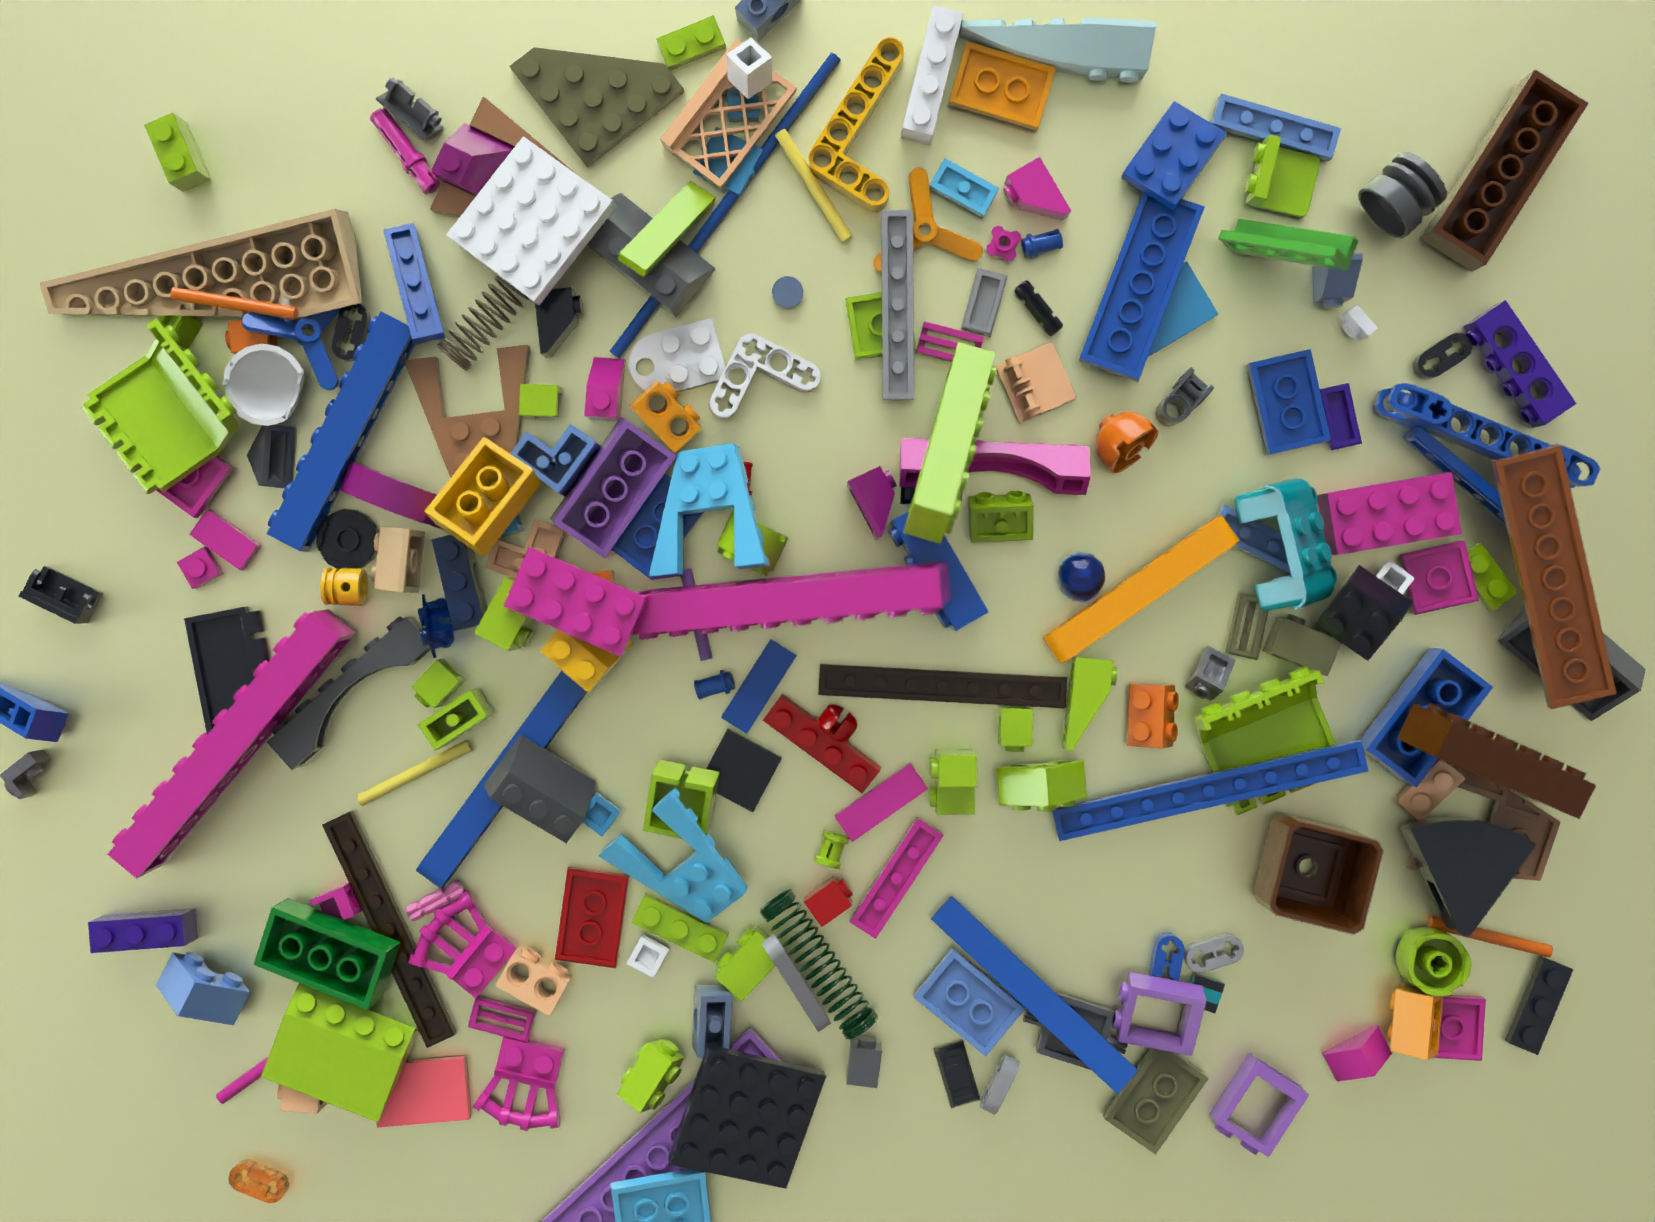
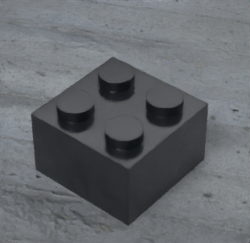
M1359 565L1327 605L1315 625L1368 661L1403 620L1413 601Z

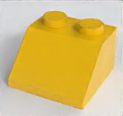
M557 630L540 650L542 654L586 692L593 691L622 658L560 630ZM631 640L629 641L628 646H627V648H626L624 654H625V653L630 649V647L634 644Z

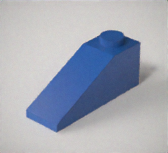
M0 683V723L25 739L58 742L69 713L48 701Z

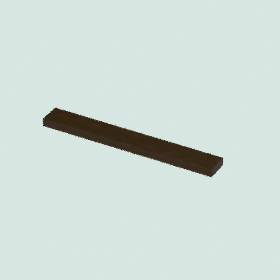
M820 664L818 695L1066 708L1067 677Z
M353 810L322 824L371 930L401 942L391 973L426 1047H431L454 1036L457 1031L428 969L408 963L410 955H414L417 946Z

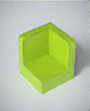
M520 384L519 415L528 419H537V416L556 417L558 415V395H562V388L558 385Z

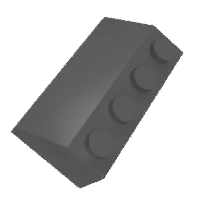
M619 193L610 198L617 207L588 242L587 246L672 315L677 317L716 269L681 240L645 277L618 260L619 253L653 218L622 193Z
M1524 608L1499 637L1498 641L1541 677ZM1604 633L1617 694L1572 704L1591 721L1640 692L1646 670Z

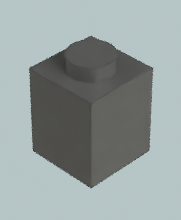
M860 1036L858 1040L851 1039L846 1084L877 1088L882 1045L877 1043L876 1039L867 1036Z

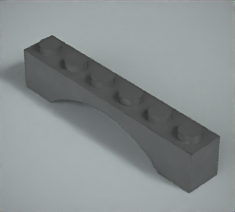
M399 616L387 626L389 632L381 639L376 637L364 647L366 653L358 660L353 658L340 669L343 674L335 681L332 678L326 681L317 690L320 694L313 701L310 699L304 701L295 709L297 715L289 722L287 720L282 721L271 731L274 736L267 741L268 745L291 770L302 767L324 747L326 732L332 715L341 700L355 685L383 669L414 665L438 644L413 616L405 617L404 619Z

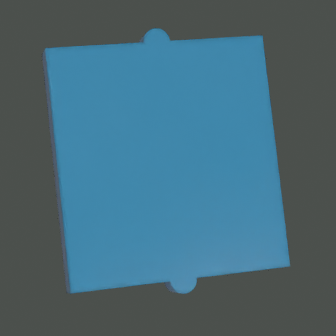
M716 127L714 131L722 130V129ZM727 135L729 151L743 149L747 143L735 135ZM723 136L710 138L706 145L707 154L725 152ZM754 146L723 188L741 197L750 177L755 176L754 169L764 150ZM736 156L730 157L731 163L736 158ZM727 159L708 160L710 172L720 178L728 168ZM698 161V163L705 167V161ZM695 169L693 170V174L709 181L698 171H696Z

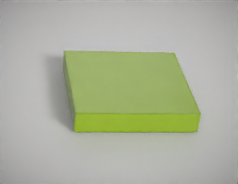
M882 292L845 298L855 361L881 357ZM914 337V351H916L915 337Z

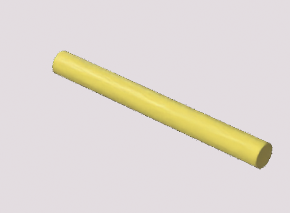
M786 129L779 131L775 137L842 243L852 237V234Z
M465 740L358 794V802L361 806H364L473 751V747L469 740Z

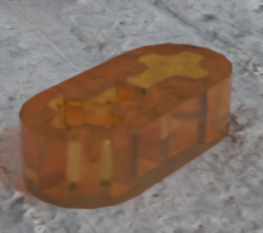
M249 1159L237 1163L231 1169L228 1177L229 1184L233 1189L266 1203L278 1202L287 1193L290 1185L288 1177L283 1172ZM244 1169L248 1171L247 1176L249 1177L246 1182L242 1180L241 1174ZM272 1181L277 1183L276 1188L278 1190L275 1193L270 1191L271 1186L269 1184Z

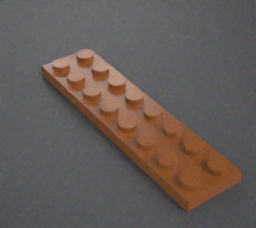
M1554 445L1492 461L1547 706L1554 709L1617 694L1561 445Z

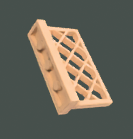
M737 39L660 139L667 151L677 155L721 190L797 91L794 85L772 69V83L769 85L779 84L787 90L779 100L767 101L764 88L762 89L763 102L745 104L744 95L740 92L741 105L723 107L722 96L725 92L737 89L728 80L727 54L742 44ZM719 102V107H720V108H715V109H713V108L716 106V104ZM768 107H774L768 114ZM764 108L765 120L762 124L748 126L746 110ZM742 111L744 127L726 129L724 113ZM720 114L723 130L704 132L703 121L706 117ZM700 127L701 133H695ZM755 131L752 137L749 138V132ZM745 133L747 143L743 149L729 151L727 135ZM723 136L725 152L707 154L705 138ZM702 139L704 155L689 156L682 150L689 140ZM736 156V158L731 163L730 157ZM727 159L728 168L720 178L710 172L708 160ZM697 161H705V167Z

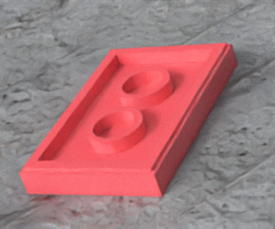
M466 1055L407 1060L379 1123L376 1122L377 1128L469 1120L471 1118Z

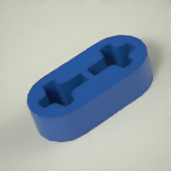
M1163 933L1156 938L1149 976H1162L1164 966H1167V975L1171 977V980L1179 981L1184 957V945L1176 935ZM1172 940V944L1177 949L1176 951H1170L1169 959L1166 960V952L1162 949V946L1168 945L1169 941Z

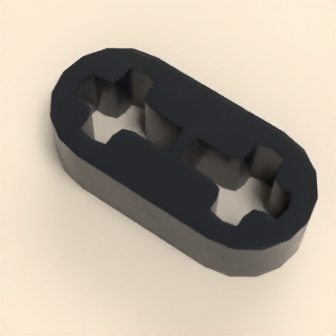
M362 304L341 308L332 340V350L338 358L345 361H354L353 356L357 347L360 344H364L367 338V329L371 322V315L369 310ZM356 309H358V313L362 315L361 321L356 320L354 322L353 330H351L353 321L349 319L348 316L349 313L353 314L356 312ZM351 334L350 343L355 345L354 350H348L345 355V350L341 349V344L347 343Z
M1454 333L1424 350L1414 359L1413 370L1415 374L1422 379H1431L1463 361L1472 351L1470 338L1463 333ZM1459 342L1461 347L1458 349V352L1447 356L1445 351L1453 346L1452 343ZM1439 358L1440 361L1434 364L1432 369H1424L1423 365L1427 363L1426 359Z

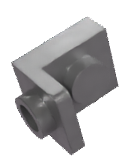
M1207 646L1202 652L1193 676L1186 682L1185 687L1193 691L1199 698L1215 699L1224 691L1236 660Z
M43 749L28 752L0 774V777L5 782L6 790L18 799H23L37 793V790L29 780L44 770L42 765L51 759Z

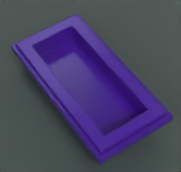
M1349 383L1320 389L1331 437L1329 441L1330 449L1335 450L1362 444Z

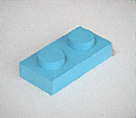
M944 158L929 185L931 190L982 218L999 190L995 185Z

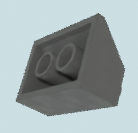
M520 734L484 783L490 799L564 843L569 841L585 819L596 785V781L522 734Z

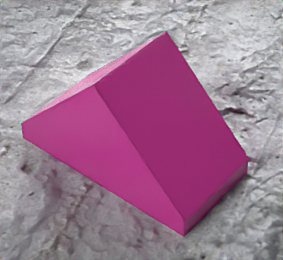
M1374 1025L1322 1052L1337 1082L1375 1076L1392 1054L1378 1025Z

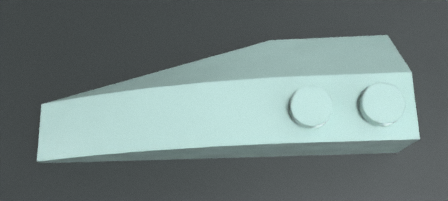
M1085 17L1082 18L1081 24L1064 23V18H1051V22L1037 25L1033 19H1020L1014 21L1012 26H1006V22L1002 19L962 20L959 37L972 43L1056 67V72L1089 76V79L1094 81H1103L1107 77L1120 78L1122 82L1133 83L1143 79L1148 70L1156 21Z

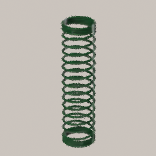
M792 889L786 890L760 909V914L768 923L786 909L798 905L788 917L771 928L774 931L792 917L804 913L794 925L781 932L777 936L778 939L788 934L796 926L810 921L800 933L787 940L783 947L790 945L802 934L816 929L807 940L789 951L788 955H793L808 942L821 937L820 941L813 948L796 958L794 964L805 959L814 950L827 945L826 949L819 956L803 965L799 972H803L811 967L821 957L833 954L825 964L809 973L805 980L813 978L826 966L838 962L832 971L816 980L811 985V988L819 986L835 972L844 970L838 979L823 987L817 993V997L828 992L841 980L849 978L848 983L825 998L822 1005L830 1003L847 988L855 986L854 991L850 995L839 1000L828 1009V1013H832L853 996L861 995L856 1003L842 1010L833 1020L838 1021L859 1004L866 1003L862 1011L852 1015L839 1027L846 1039H853L867 1031L878 1020L877 1012L874 1009L868 1008L869 1001L862 1000L864 996L862 992H856L858 985L850 984L852 976H845L846 968H839L841 960H833L835 952L828 951L829 943H822L824 935H816L818 927H810L813 920L810 918L804 919L807 911H798L801 907V902L792 903L796 897Z

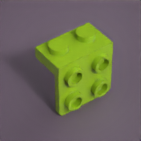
M1269 134L1261 143H1257L1252 158L1255 166L1253 174L1250 173L1246 182L1245 192L1248 195L1245 205L1303 218L1309 212L1321 163L1320 158L1315 155L1279 147L1282 137Z

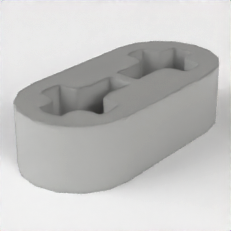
M1222 933L1188 945L1184 951V961L1194 972L1204 973L1239 961L1243 956L1244 946L1233 934ZM1226 941L1236 946L1231 949V955H1227L1224 951L1216 953L1217 950L1225 948ZM1197 950L1202 954L1211 953V955L1202 958L1203 963L1200 965L1196 961H1191L1192 958L1196 957L1195 951Z
M1005 1054L1001 1057L982 1095L980 1108L994 1115L998 1112L1018 1072L1019 1061Z

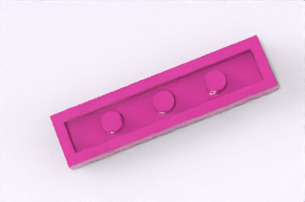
M917 817L850 918V923L876 939L944 836L943 833Z

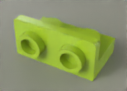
M1010 491L1002 495L981 492L976 494V496L968 497L971 543L1033 540L1034 505L1030 494L1022 491Z

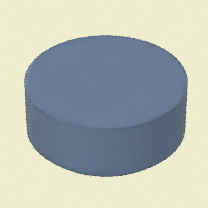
M781 277L773 285V299L781 308H795L803 299V287L794 277Z

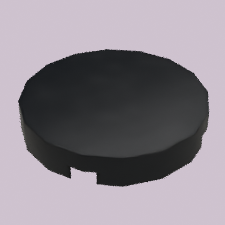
M341 509L322 520L317 530L316 544L318 551H320L327 564L339 569L363 568L374 560L378 552L374 549V539L379 531L375 522L368 515L358 510Z

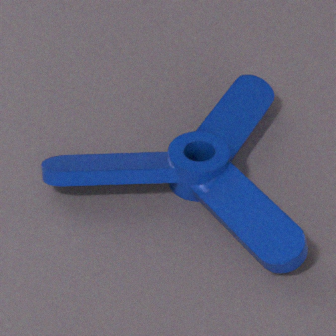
M341 308L308 316L299 321L257 313H247L243 316L242 326L248 331L295 339L303 346L319 385L328 391L334 390L338 386V376L320 336L321 332L337 316ZM304 329H310L313 332V334L311 336H306L302 333V331Z

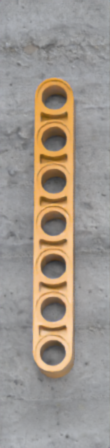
M1218 515L1050 631L1042 639L1060 664L1068 661L1239 542L1238 537L1224 517Z

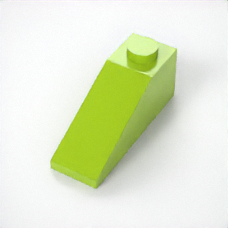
M1080 656L1072 657L1062 739L1063 749L1069 751L1074 749L1109 695L1111 685H1116L1118 671L1117 667H1113L1114 661Z

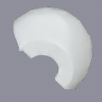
M261 343L245 347L231 358L224 370L222 386L224 387L227 399L237 410L236 413L239 417L252 424L270 426L285 422L293 414L301 396L305 373L292 354L279 346Z

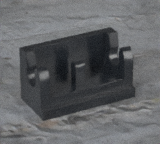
M43 566L41 571L33 570L18 597L74 624L89 623L103 593L49 566Z

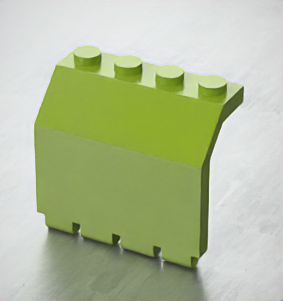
M157 318L146 325L155 336L146 355L88 393L87 395L90 400L81 407L93 424L99 425V432L112 449L118 448L116 454L131 473L136 472L134 478L147 494H151L157 489L165 492L219 455L239 426V423L232 416L237 410L226 396L221 399L218 398L214 392L219 388L207 372L201 375L195 367L200 365L196 357L189 348L182 351L177 345L182 340L171 325L164 328Z
M1302 667L1290 672L1291 678L1281 682L1278 679H1273L1260 685L1261 690L1250 694L1249 691H1243L1231 696L1232 702L1222 706L1219 703H1214L1202 708L1203 714L1196 716L1195 722L1199 743L1211 772L1335 745V739L1317 698L1316 685L1325 683L1320 671L1308 670V667ZM1311 785L1289 789V791L1294 793ZM1284 790L1258 796L1261 804L1264 805L1286 796V792ZM1254 797L1225 804L1227 807L1232 806L1236 815L1258 807Z

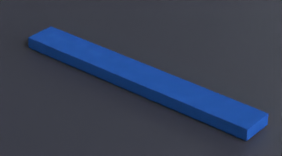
M953 896L931 918L934 923L1115 1093L1118 1094L1138 1072L1137 1068Z

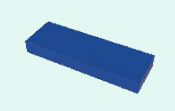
M770 639L721 718L747 734L797 655Z

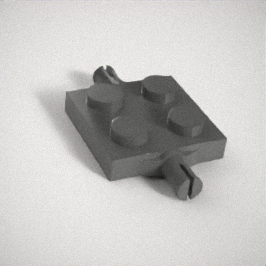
M1054 991L1118 1052L1125 1054V1048H1127L1128 1044L1118 1042L1117 1038L1111 1037L1110 1027L1115 1015L1114 1010ZM1026 1009L1023 1022L1040 1027V1037L1035 1049L1037 1053L1091 1070Z

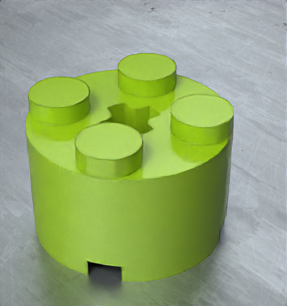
M732 511L716 545L719 546L718 553L735 561L734 512ZM757 523L758 528L761 529L764 540L762 546L765 557L769 560V566L750 569L768 576L769 571H774L789 537Z
M1422 926L1407 930L1398 944L1396 964L1399 974L1424 993L1432 996H1447L1467 982L1471 972V958L1462 943L1452 935L1438 928Z

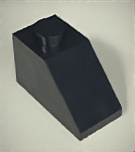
M571 287L552 289L539 306L535 303L540 354L545 358L553 357L579 324L578 315L583 314L581 296H576V292Z

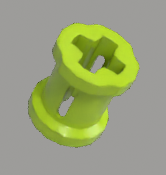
M824 830L822 834L824 840L819 855H815L814 861L830 868L840 869L841 863L839 860L844 845L848 844L850 839L841 834Z

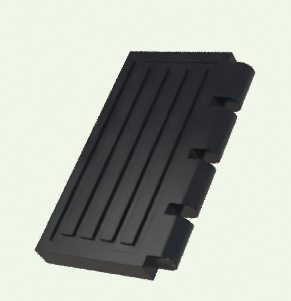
M240 607L184 618L207 734L215 726L212 723L214 718L223 709L229 710L235 703V700L232 699L235 693L243 685L249 686L256 678L253 675L255 669L265 660L267 662L270 661L266 637L254 638L255 633L264 632L260 610L249 612L248 607Z

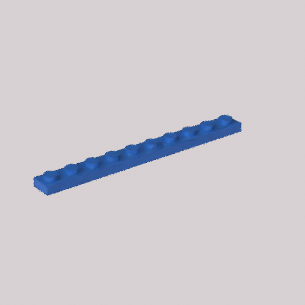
M1357 739L1085 801L1074 806L1059 807L1052 811L1059 841L1364 773L1369 770L1362 741Z

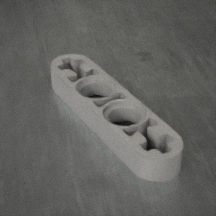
M773 934L761 942L817 1031L819 1032L830 1025L829 1018L776 935Z

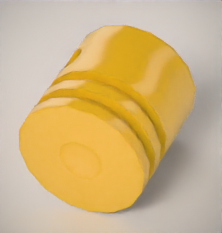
M325 568L322 572L320 583L323 604L365 605L368 595L366 570L361 568Z

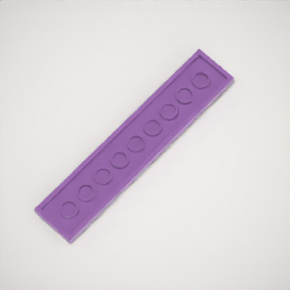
M751 1027L733 1042L729 1048L782 1061ZM695 1079L541 1222H615L610 1183L689 1169L670 1165L668 1157Z

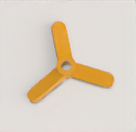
M917 167L913 169L908 177L914 218L913 252L923 244L930 243L966 259L978 260L983 253V247L979 242L941 227L933 220L928 174L923 168ZM926 225L930 228L931 232L929 235H922L919 232V228ZM881 252L873 261L875 269L882 273Z

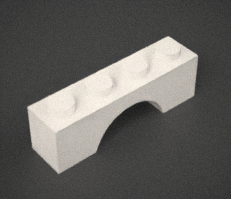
M935 5L932 7L902 126L901 138L931 145L963 12Z

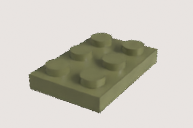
M1150 1048L1136 1067L1138 1072L1117 1094L1103 1117L1106 1121L1156 1155L1209 1078L1174 1052Z

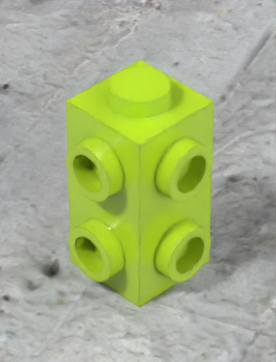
M660 1039L645 1043L637 1053L638 1061L634 1067L627 1070L621 1079L622 1086L617 1095L639 1113L650 1109L655 1110L665 1098L663 1092L668 1084H672L682 1071L680 1065L685 1057L678 1052V1047L669 1040Z

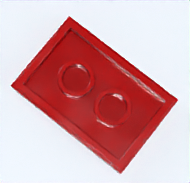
M570 866L567 868L555 960L609 968L617 967L629 875Z

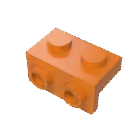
M1129 684L1127 746L1162 749L1173 747L1178 735V727L1174 723V714L1178 708L1179 696L1175 692V685Z

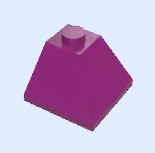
M463 123L444 142L431 172L440 181H444L471 195L477 196L514 147Z
M881 466L847 481V487L875 540L882 537L895 495L892 488L897 486L890 471L886 470L883 472Z

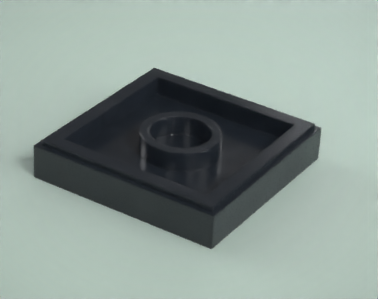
M728 728L706 769L720 772L717 794L753 812L782 757Z

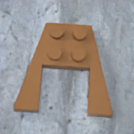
M482 97L470 123L471 127L513 147L524 136L570 169L488 99ZM443 181L430 210L437 214L443 213L460 218L476 196Z
M529 345L497 348L505 410L447 418L445 415L438 358L434 356L405 360V365L450 478L483 437L509 454L519 442L521 418L519 415L520 384H526L528 354H530Z
M1453 765L1466 778L1458 788L1496 800L1488 823L1510 829L1536 844L1513 879L1541 881L1561 822L1531 802L1518 796L1510 789ZM1411 852L1406 868L1419 870Z

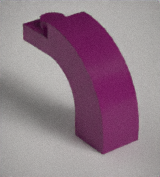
M350 461L339 490L390 512L442 529L425 512L438 494Z

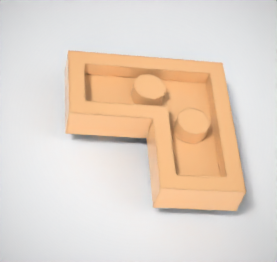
M534 519L525 548L498 539L491 549L485 568L516 578L529 547L556 558L565 531L557 526Z

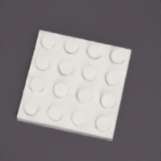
M523 136L446 235L539 306L617 205L612 199Z

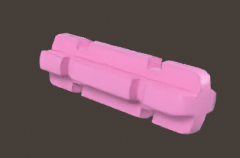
M455 880L447 884L446 888L443 887L421 898L420 902L415 901L408 905L406 913L409 919L415 922L423 918L425 913L430 914L438 908L449 904L451 899L454 901L460 898L465 892L464 886L459 880Z

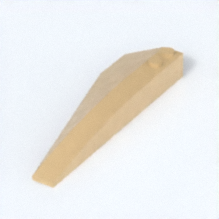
M338 209L40 283L48 314L243 317L245 314L251 313L172 300L170 293L173 287L293 306L298 308L297 318H304L362 303L355 237L348 212Z

